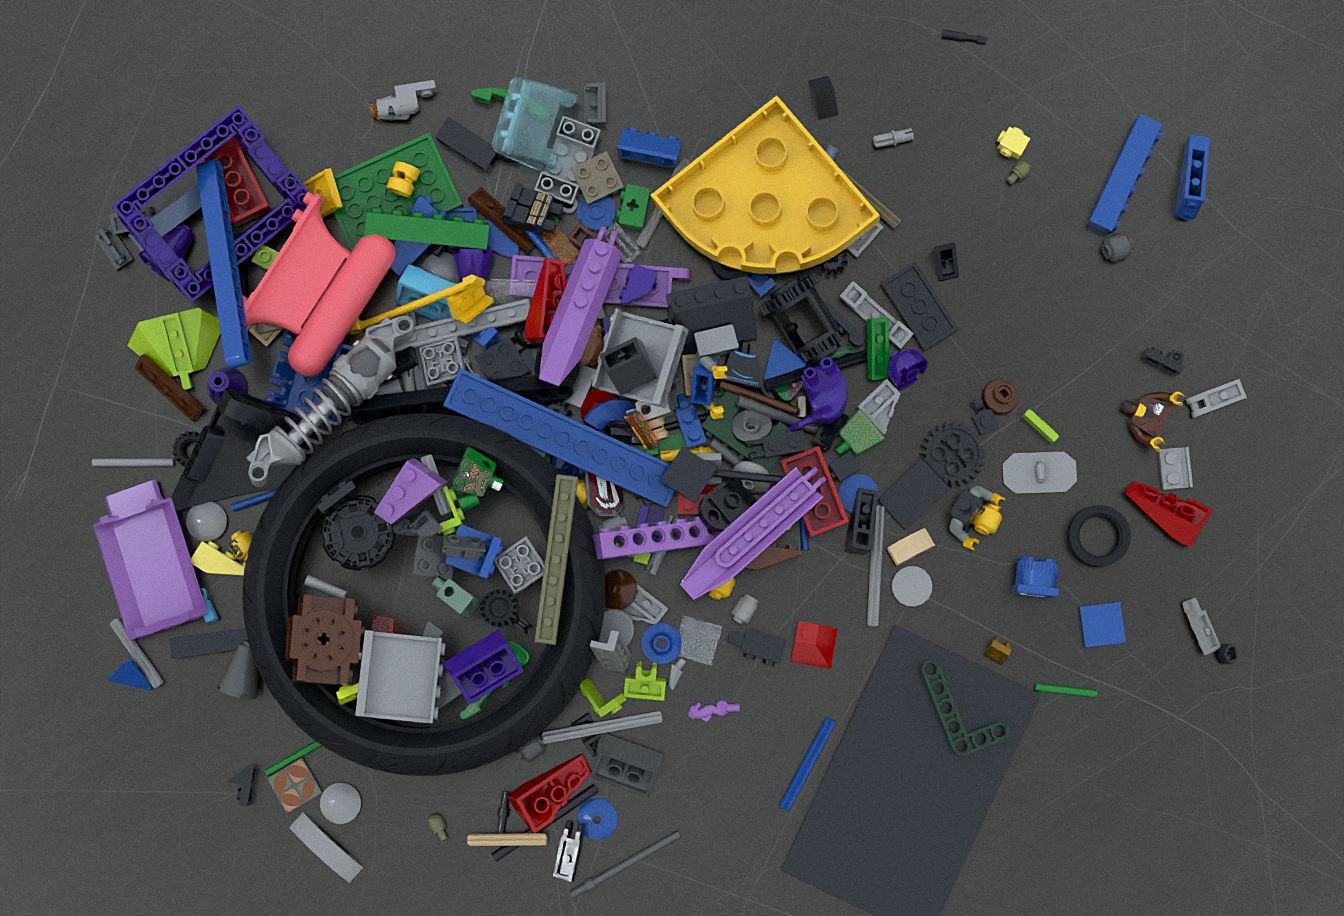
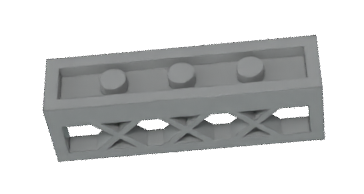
M611 630L607 644L591 640L590 648L603 669L627 674L632 654L619 632Z

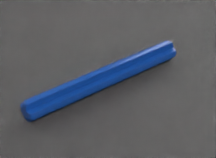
M826 718L780 803V807L784 810L789 811L836 724L834 720Z

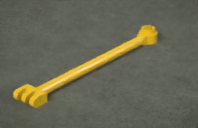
M469 275L462 278L463 282L365 321L357 319L349 334L357 335L363 333L367 328L381 323L386 317L392 319L465 289H477L485 285V280L475 275Z

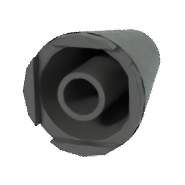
M244 640L243 643L238 644L217 684V689L230 696L241 698V695H248L247 699H256L258 695V668L255 664L249 642Z

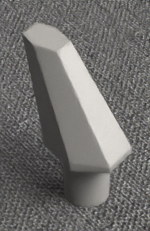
M681 657L674 665L670 663L668 686L672 690H674L683 673L681 668L686 663Z

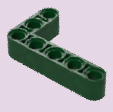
M927 660L921 664L920 673L953 753L964 756L1003 741L1009 736V728L1002 722H994L966 733L940 665L934 660ZM929 663L935 666V672L932 675H928L925 672V666ZM935 683H940L943 686V691L940 694L933 692L932 688ZM943 702H948L951 707L950 711L946 714L940 710ZM951 721H955L958 724V730L954 733L948 730V724ZM998 725L1004 729V733L1000 737L994 734V728ZM978 733H982L985 737L984 742L980 745L975 742V736ZM960 740L966 744V748L962 752L956 750V743Z

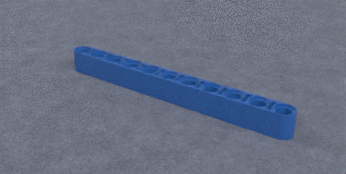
M215 158L197 164L196 171L224 358L228 368L235 369L251 364L252 356L223 168L220 161Z

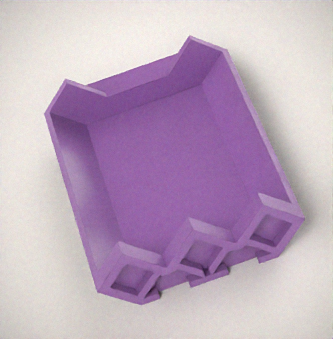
M151 480L106 496L104 499L109 515L100 517L99 522L95 523L93 527L128 640L132 641L147 637L158 631L167 630L184 622L193 621L207 615L208 612L172 498L164 499L161 496L157 480Z

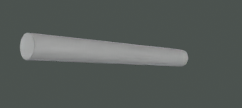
M174 458L92 459V467H172L175 464Z

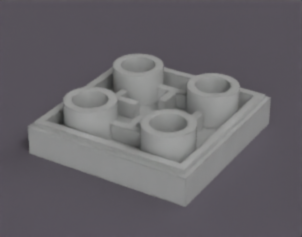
M458 337L419 347L428 387L455 380L460 368L466 371Z
M528 536L515 543L499 556H496L493 561L514 594L519 593L543 577L545 562Z

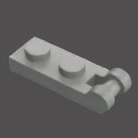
M1237 379L1185 400L1187 405L1191 407L1192 418H1195L1247 397L1240 380ZM1200 400L1203 401L1205 406L1201 409L1199 408V405L1197 403V401Z

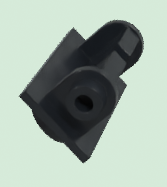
M842 414L840 418L831 424L823 423L813 438L812 443L820 445L822 452L830 450L841 429L846 425L849 416Z

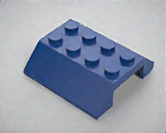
M285 329L283 337L291 339L293 342L298 336ZM282 339L281 344L291 347L293 342ZM341 343L325 370L320 375L314 377H305L296 373L288 362V353L279 351L277 356L285 358L287 361L276 358L272 376L282 380L271 378L270 383L281 386V393L267 390L266 395L274 397L276 400L265 397L264 401L295 413L294 407H298L307 415L311 409L304 403V398L310 399L315 405L321 401L313 393V388H317L322 392V387L324 386L322 379L328 380L330 377L329 373L334 368L333 363L342 354L346 355L353 346ZM333 412L328 418L335 422H338V419L335 413Z

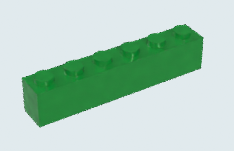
M371 207V210H366L364 237L377 234L392 240L487 249L489 224L485 223V219L473 218V221H467L462 216H453L452 219L444 218L443 214H432V217L424 216L423 212L412 211L411 215L404 214L403 210L392 209L391 212H383V208Z

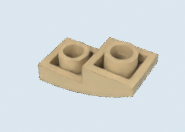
M923 528L892 544L887 550L896 566L913 559L916 555L933 548L935 544L927 530Z

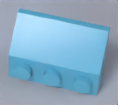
M408 264L398 281L395 305L403 306L456 285V283H451L438 275H433L419 267ZM448 297L414 310L415 314L433 322L452 317L447 302Z

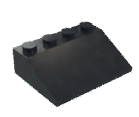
M747 276L671 292L666 296L672 325H681L689 330L681 355L697 351L694 339L695 333L731 324L734 327L737 342L758 338L752 294Z

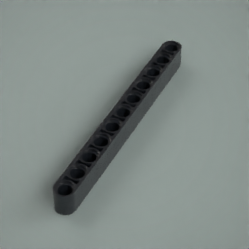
M537 376L489 381L535 403L567 399L573 394L572 383L565 386H553L546 384L544 381L542 382ZM452 386L375 395L370 400L366 399L360 403L359 406H351L352 420L356 424H366L374 420L398 415L457 413L443 406Z

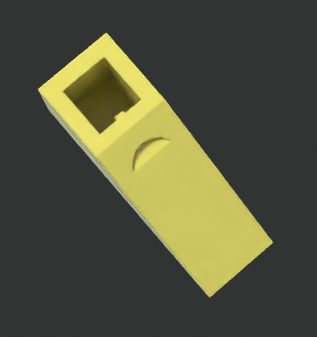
M210 540L208 543L202 541L191 558L192 564L206 573L244 576L246 563H238L235 561L236 557L228 551L225 554L218 550L220 546Z

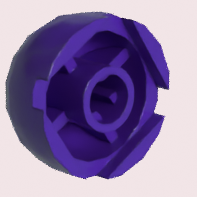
M913 349L896 351L890 357L891 360L888 364L887 372L893 384L897 388L904 389L918 380L915 376L920 372L924 374L928 367V361Z

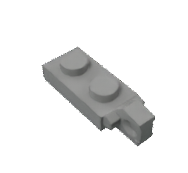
M1196 597L1183 602L1184 611L1187 613L1191 628L1194 630L1204 655L1218 650L1221 645L1206 610L1202 611Z

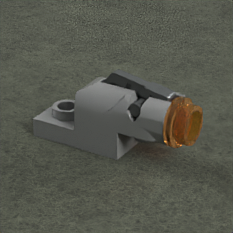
M429 80L394 86L395 97L390 95L381 99H375L374 102H369L371 118H377V120H408L411 114L420 111L418 95L429 97L437 92L435 81Z

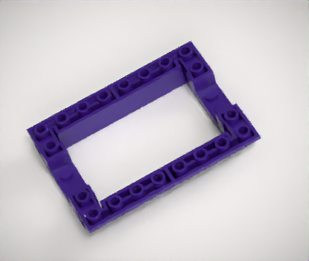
M240 105L236 106L111 206L126 229L171 283L191 303L213 286L210 260L192 274L182 258H178L153 228L154 224L151 220L140 212L144 206L233 136L284 198L282 202L234 240L237 265L292 222L291 218L297 209L304 212L307 208L303 199L309 192L292 169L288 170L263 140L265 136Z

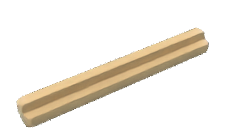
M545 833L468 834L467 844L470 846L546 845L547 835Z

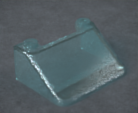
M524 77L512 79L492 139L493 149L501 155L538 171L556 169L558 162L557 154L554 150L547 148V144L559 105L564 107L573 106L577 101L578 93Z

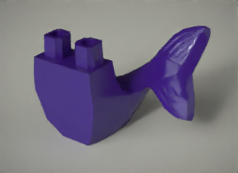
M827 356L821 360L819 366L815 368L809 367L803 371L804 375L801 376L803 389L814 414L787 428L788 432L818 421L831 424L843 414L848 398L846 382L832 358Z

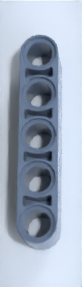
M198 182L149 218L154 224L153 228L161 237L202 207ZM130 233L128 236L133 241V243L137 246L140 252L144 251L141 245Z

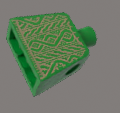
M860 408L838 434L842 441L834 449L840 456L845 455L848 451L857 456L882 442L885 437Z

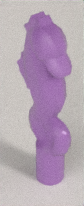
M720 700L716 706L709 704L700 708L701 704L698 702L689 708L688 716L692 719L699 718L707 722L712 717V714L725 716L728 712H740L739 703L728 704L726 701Z

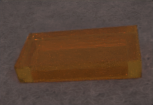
M557 226L554 234L543 232L542 236L539 235L553 255L563 262L564 267L578 258L580 252Z
M639 411L629 412L624 416L646 450L654 449L660 445V442Z

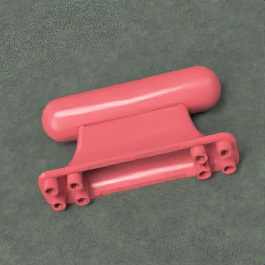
M308 192L303 199L307 208L304 212L297 209L291 218L296 222V225L290 237L255 291L251 293L249 298L243 295L242 297L247 326L257 323L273 324L298 335L289 349L288 362L296 373L305 377H314L320 375L327 367L393 264L396 250L390 239L373 234L366 237L363 236L352 252L348 251L335 240L324 224L322 208L325 197L320 193L314 195Z

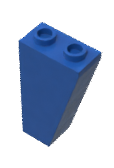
M1190 134L1185 144L1174 215L1184 220L1195 219L1204 203L1210 137Z
M421 194L417 196L408 213L412 215V211L423 212L424 216L432 217V214H443L444 218L449 219V216L442 209L437 211L433 207L435 203L427 195L423 197ZM394 240L393 245L396 250V257L390 268L400 276L408 264L411 265L430 243Z

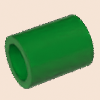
M470 493L457 498L462 511L480 504L478 496Z

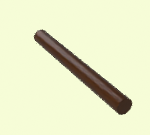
M725 381L720 383V389L794 415L798 411L796 406Z

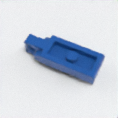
M684 393L677 395L678 406L675 407V416L687 449L707 445L695 406H693V403L687 402Z

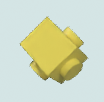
M1009 127L1006 132L1002 130L997 139L1000 142L997 148L1004 156H1012L1018 160L1030 138L1025 136L1021 129Z

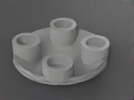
M443 252L438 258L432 254L424 261L422 270L438 275L451 283L458 284L459 280L453 255Z
M215 502L193 506L186 518L187 529L194 538L200 541H214L226 529L227 514Z
M348 783L332 784L325 789L321 796V812L330 822L336 824L348 823L361 810L360 795Z

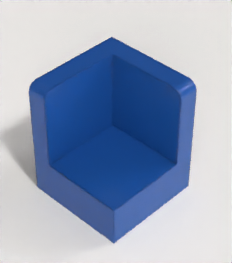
M754 273L751 277L748 276L750 289L760 300L776 287L773 279H769L765 274Z

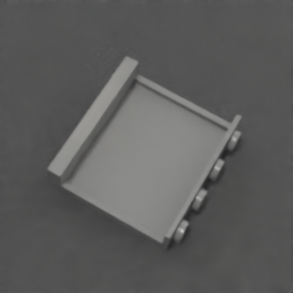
M616 308L610 317L609 332L604 336L605 345L600 354L636 337L642 341L657 378L620 395L606 373L600 356H598V367L592 375V386L601 391L665 408L689 330L681 325L663 323L622 312Z
M365 630L355 716L433 723V719L437 720L439 707L434 705L435 698H440L441 685H437V678L442 677L443 664H439L440 655L444 656L446 644L441 643L442 638Z

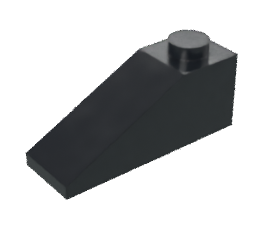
M858 488L847 533L846 552L865 555L871 551L878 491Z

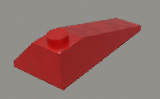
M548 257L544 258L526 318L525 340L541 344L545 340L567 285L562 261Z
M1133 481L1125 493L1172 538L1190 548L1198 538L1213 511L1195 500L1188 498L1187 501L1176 498L1177 495L1173 493L1165 495L1159 493L1157 488Z
M580 754L522 784L507 796L516 813L535 834L553 821L557 811L562 806H565L568 802L566 800L581 786L592 771L583 754Z

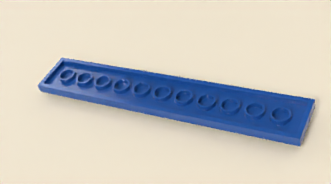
M459 369L443 404L444 407L472 420L500 429L529 446L663 507H668L675 490L660 480L670 466L669 463L468 371Z

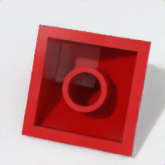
M798 621L790 662L831 669L838 629Z

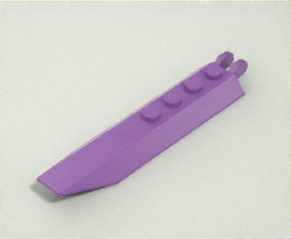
M604 226L601 227L597 239L584 240L543 342L540 380L559 386L582 358L623 254L613 246L618 234L617 231L611 233L609 244L602 241L606 233V227Z
M795 467L702 550L680 583L681 587L693 600L731 580L824 498L816 489L827 479L823 476L813 486L807 481L817 473L818 469L816 467L811 469L805 476L801 475Z

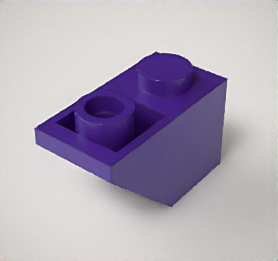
M634 264L633 269L629 268L626 280H628L627 287L622 288L619 299H622L621 304L627 306L650 295L653 291L658 272Z

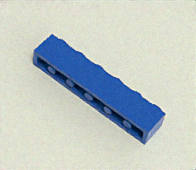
M1143 114L1136 118L1086 225L1108 235L1112 230H1117L1121 221L1118 217L1121 212L1124 213L1129 204L1126 200L1129 194L1133 195L1137 187L1135 181L1137 177L1141 178L1146 167L1143 164L1146 159H1150L1154 151L1151 147L1154 141L1158 142L1163 132L1160 130L1162 123Z

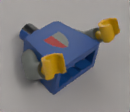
M710 356L698 358L693 369L690 402L702 404L707 410H710L712 419L723 418V407H715L712 399L717 380L727 378L724 371H727V367L719 366V361Z

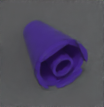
M185 224L182 226L177 225L162 238L178 258L183 259L193 239V231ZM145 250L139 253L140 259L145 264L148 262L151 270L168 280Z
M458 247L453 248V257L459 283L463 282L462 278L475 275L483 278L486 284L493 254L492 248H489L488 252H486V249L463 247L459 251Z
M223 367L214 371L209 377L207 393L210 399L218 405L226 387L246 393L248 384L246 378L239 370Z

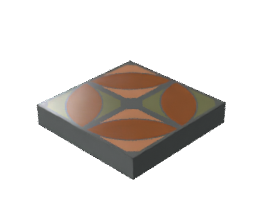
M303 757L266 778L287 814L323 793Z

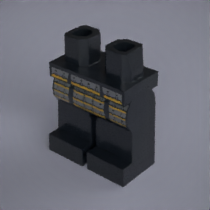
M516 182L503 214V224L529 232H536V234L541 236L543 232L554 234L557 221L549 219V216L553 215L560 218L563 205L555 202L552 195L535 192L524 188L523 184Z

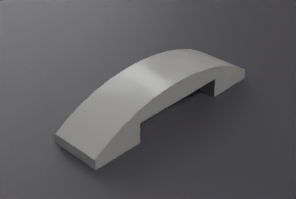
M854 281L839 296L865 322L869 318H889V341L899 349L914 334L872 300L868 293Z
M304 812L289 827L313 853L347 882L350 883L363 869V866L338 846Z

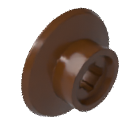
M992 380L984 389V401L996 413H1009L1018 403V394L1015 387L1006 380ZM1002 392L1005 398H1002L999 393Z

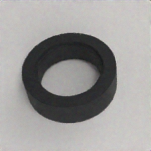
M1095 505L1081 510L1072 518L1067 529V543L1071 553L1077 560L1088 566L1103 567L1111 565L1125 555L1130 545L1131 532L1127 520L1119 511L1109 506ZM1094 516L1110 520L1118 533L1115 548L1105 556H1095L1088 553L1080 542L1079 533L1083 523Z

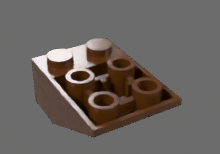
M772 543L743 569L759 571L802 555V551H798L797 546L786 545L785 548H778V544Z

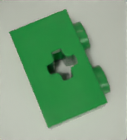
M627 184L626 189H622L620 201H623L622 209L618 208L616 214L619 227L638 231L643 230L651 189ZM632 203L636 204V208H634V211H630V207H628L631 206Z

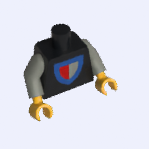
M974 486L969 491L963 490L950 511L949 528L960 541H963L965 548L974 551L975 549L972 547L973 542L979 544V540L968 536V533L981 507L989 501L990 504L1001 508L998 505V501L1000 499L1005 501L1004 497L997 493H992L981 486Z

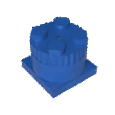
M1021 557L1017 561L1015 585L1012 586V593L1046 598L1057 597L1059 589L1056 588L1058 575L1056 560L1044 559L1038 562L1035 557Z

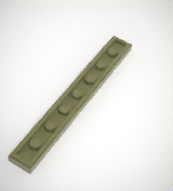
M558 474L556 476L535 642L556 645L578 483V477Z

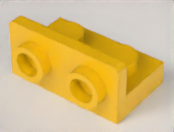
M483 286L474 290L468 288L447 298L452 318L463 323L471 321L494 302L492 297L485 294Z

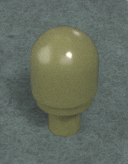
M1027 161L1018 162L1012 168L1011 175L1006 179L1007 182L1012 185L1016 180L1021 181L1026 178L1031 172L1030 163Z
M437 813L431 814L427 819V825L431 833L437 834L442 842L448 838L444 831L447 829L441 815Z

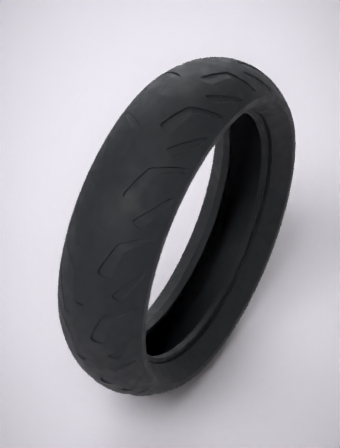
M433 413L398 415L374 420L338 435L307 456L306 460L294 468L281 483L263 511L248 549L243 578L244 623L249 646L264 683L283 711L308 736L337 755L378 771L411 776L452 774L492 763L514 752L540 734L567 706L580 687L594 658V653L590 648L591 640L599 642L605 609L602 559L596 560V550L592 535H595V532L583 505L576 495L556 645L546 644L538 662L525 680L508 697L488 711L452 725L439 727L405 726L390 723L379 718L355 716L356 707L349 702L342 705L339 704L336 691L328 684L291 682L293 661H285L288 618L296 615L295 586L300 558L313 528L324 514L317 507L320 504L319 500L328 493L330 495L337 491L336 487L342 482L353 481L358 484L376 473L403 466L407 460L415 458L421 462L420 459L426 455H432L435 463L459 467L467 447H471L496 463L493 475L504 479L502 486L517 497L530 511L540 526L548 544L556 476L561 474L538 452L521 440L500 429L472 419Z

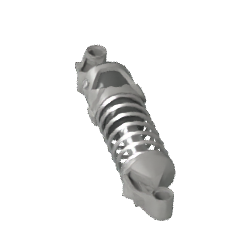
M401 316L390 320L386 317L379 325L367 328L364 337L360 341H355L353 343L354 347L346 355L342 354L333 363L334 368L330 371L328 380L322 379L324 384L322 392L317 388H313V393L321 401L315 405L310 399L304 398V403L311 409L307 415L298 407H294L295 413L302 420L296 424L289 417H285V422L292 428L288 434L280 427L275 426L269 433L260 435L255 450L246 458L251 463L248 473L254 486L263 487L268 483L272 466L301 465L306 460L305 454L313 453L311 442L322 444L321 433L331 435L332 427L330 424L341 425L342 423L340 414L350 416V406H359L366 399L370 400L378 392V386L385 379L388 381L393 376L391 373L397 367L394 343L398 340H408L413 336L414 325L411 318ZM403 325L409 327L406 331H402L399 328ZM334 412L338 419V422H335L329 419L328 417ZM323 422L327 425L328 432L319 428ZM315 431L319 438V441H316L309 436ZM304 441H306L310 449L309 451L300 447ZM255 473H264L262 478H254Z

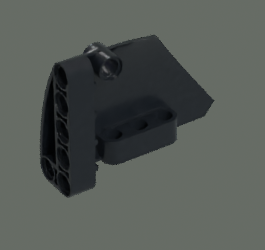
M226 387L209 425L204 426L171 496L175 510L180 511L232 496L278 489L297 465L272 466L268 483L263 487H256L251 483L248 473L251 463L246 458L255 450L260 435L269 433L275 426L280 427L286 434L292 430L285 422V417H289L296 424L302 419L297 414L277 405ZM314 431L309 437L316 440V432ZM306 441L300 445L303 449L310 450ZM257 472L255 473L254 478H262L264 476V473Z

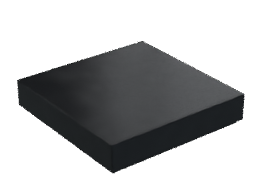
M682 446L660 481L695 503L717 468Z

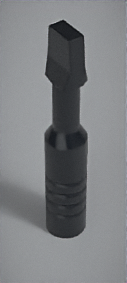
M944 29L942 31L943 38L963 41L973 40L978 43L987 42V37L981 35L973 36L963 32Z

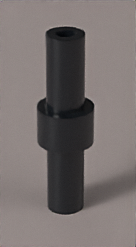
M502 791L501 804L497 811V816H499L497 833H505L506 820L510 814V809L508 808L509 798L507 796L510 792Z

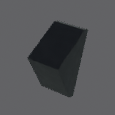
M825 76L809 80L818 119L838 115L835 91L829 77Z
M955 242L935 246L932 250V255L939 281L959 277Z

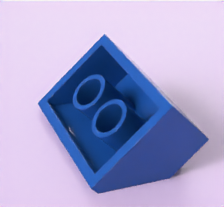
M634 128L622 129L617 147L618 157L676 168L682 141H679L674 136L664 138L659 137V134L654 132L644 134L639 133V130Z

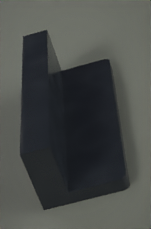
M450 117L447 118L435 136L438 142L486 173L491 168L490 163L498 152L496 147Z

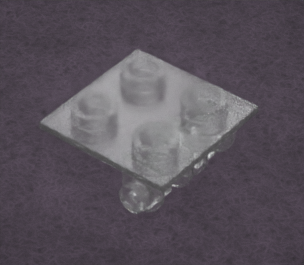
M683 615L679 629L682 648L678 656L712 666L722 626Z

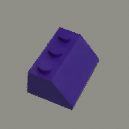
M499 629L444 662L452 679L469 705L524 672Z

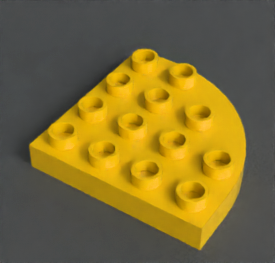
M775 96L651 194L652 202L677 232L700 253L727 267L758 274L790 273L821 264L845 250L880 222V215L778 96Z

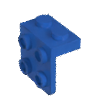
M459 525L455 535L464 538L477 537L485 540L486 552H484L483 558L476 560L464 558L465 551H461L460 558L446 556L445 562L448 565L487 579L488 575L491 576L494 571L495 564L493 561L495 556H499L503 544L500 543L502 539L465 525Z

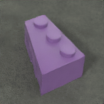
M415 458L407 460L374 513L390 524L396 523L433 495L434 492L447 484L448 481Z

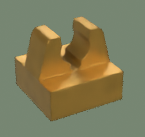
M996 637L986 649L984 656L1002 665L1009 657L1012 649H1010L1009 642L1003 645L999 643L1000 637Z

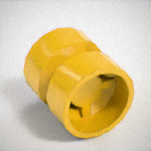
M396 161L392 170L394 176L389 178L386 189L410 198L414 189L412 183L417 181L420 170L412 165Z

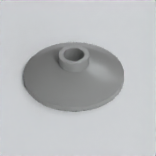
M745 410L735 416L731 428L736 438L746 442L767 436L772 429V422L770 417Z
M751 461L740 462L733 469V471L769 474L763 466ZM741 480L743 486L752 494L764 493L771 486V483Z

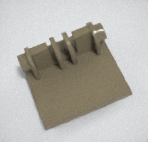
M607 151L571 168L587 204L609 194H616L619 192V189L624 187Z

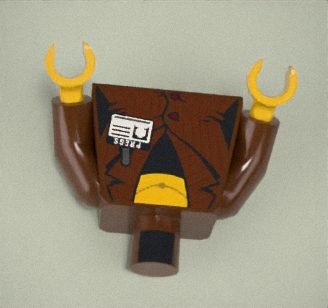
M1153 392L1139 397L1136 404L1125 400L1121 410L1131 415L1127 424L1130 425V430L1136 439L1148 446H1153L1155 451L1161 452L1157 444L1163 443L1165 445L1164 440L1160 436L1174 406L1172 402L1182 406L1183 403L1177 402V398L1180 396L1185 397V395L1181 392H1175L1174 394Z

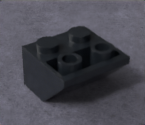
M636 337L599 354L606 373L620 395L657 378L642 341Z

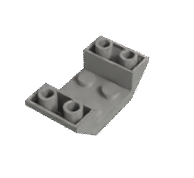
M563 116L556 133L557 138L544 171H541L534 191L552 195L555 199L572 205L580 191V187L571 168L593 158L601 130Z

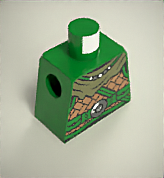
M467 447L450 488L483 496L487 486L499 491L504 479L493 475L496 468L495 462L471 447Z

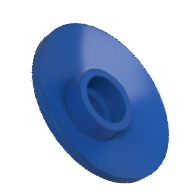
M658 623L650 626L644 632L641 648L646 658L651 662L667 664L675 660L682 648V639L679 632L673 626ZM664 640L666 643L665 647L660 648L658 641Z
M594 798L586 801L577 813V825L580 823L585 825L584 835L590 839H604L610 836L617 826V812L614 806L604 799ZM600 816V823H595L593 817Z

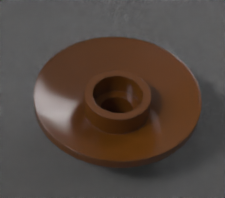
M624 570L608 572L604 576L605 606L609 609H625L631 605L636 597V581L630 573ZM616 585L617 590L613 592V587Z

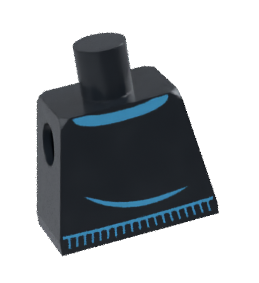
M740 342L738 351L731 350L723 365L727 367V371H724L727 378L718 379L717 385H720L721 381H725L753 392L759 388V357L749 354L751 347L749 343Z

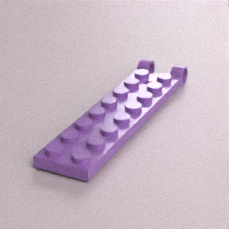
M513 255L510 296L533 298L545 257ZM557 258V260L562 261L564 264L567 284L576 260ZM618 264L603 303L622 305V299H619L622 288L627 287L628 280H626L629 268L633 269L634 264ZM639 265L658 272L655 282L656 287L650 295L629 305L668 308L666 296L672 291V279L691 280V269Z

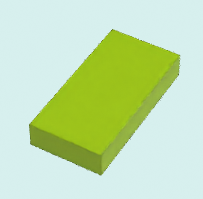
M1028 409L1021 416L1050 443L1055 442L1059 437L1031 409Z

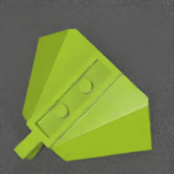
M195 308L141 321L136 326L127 346L139 356L145 353L170 377L180 375L183 389H189L193 387L189 373L206 368L221 334L219 318L201 308Z

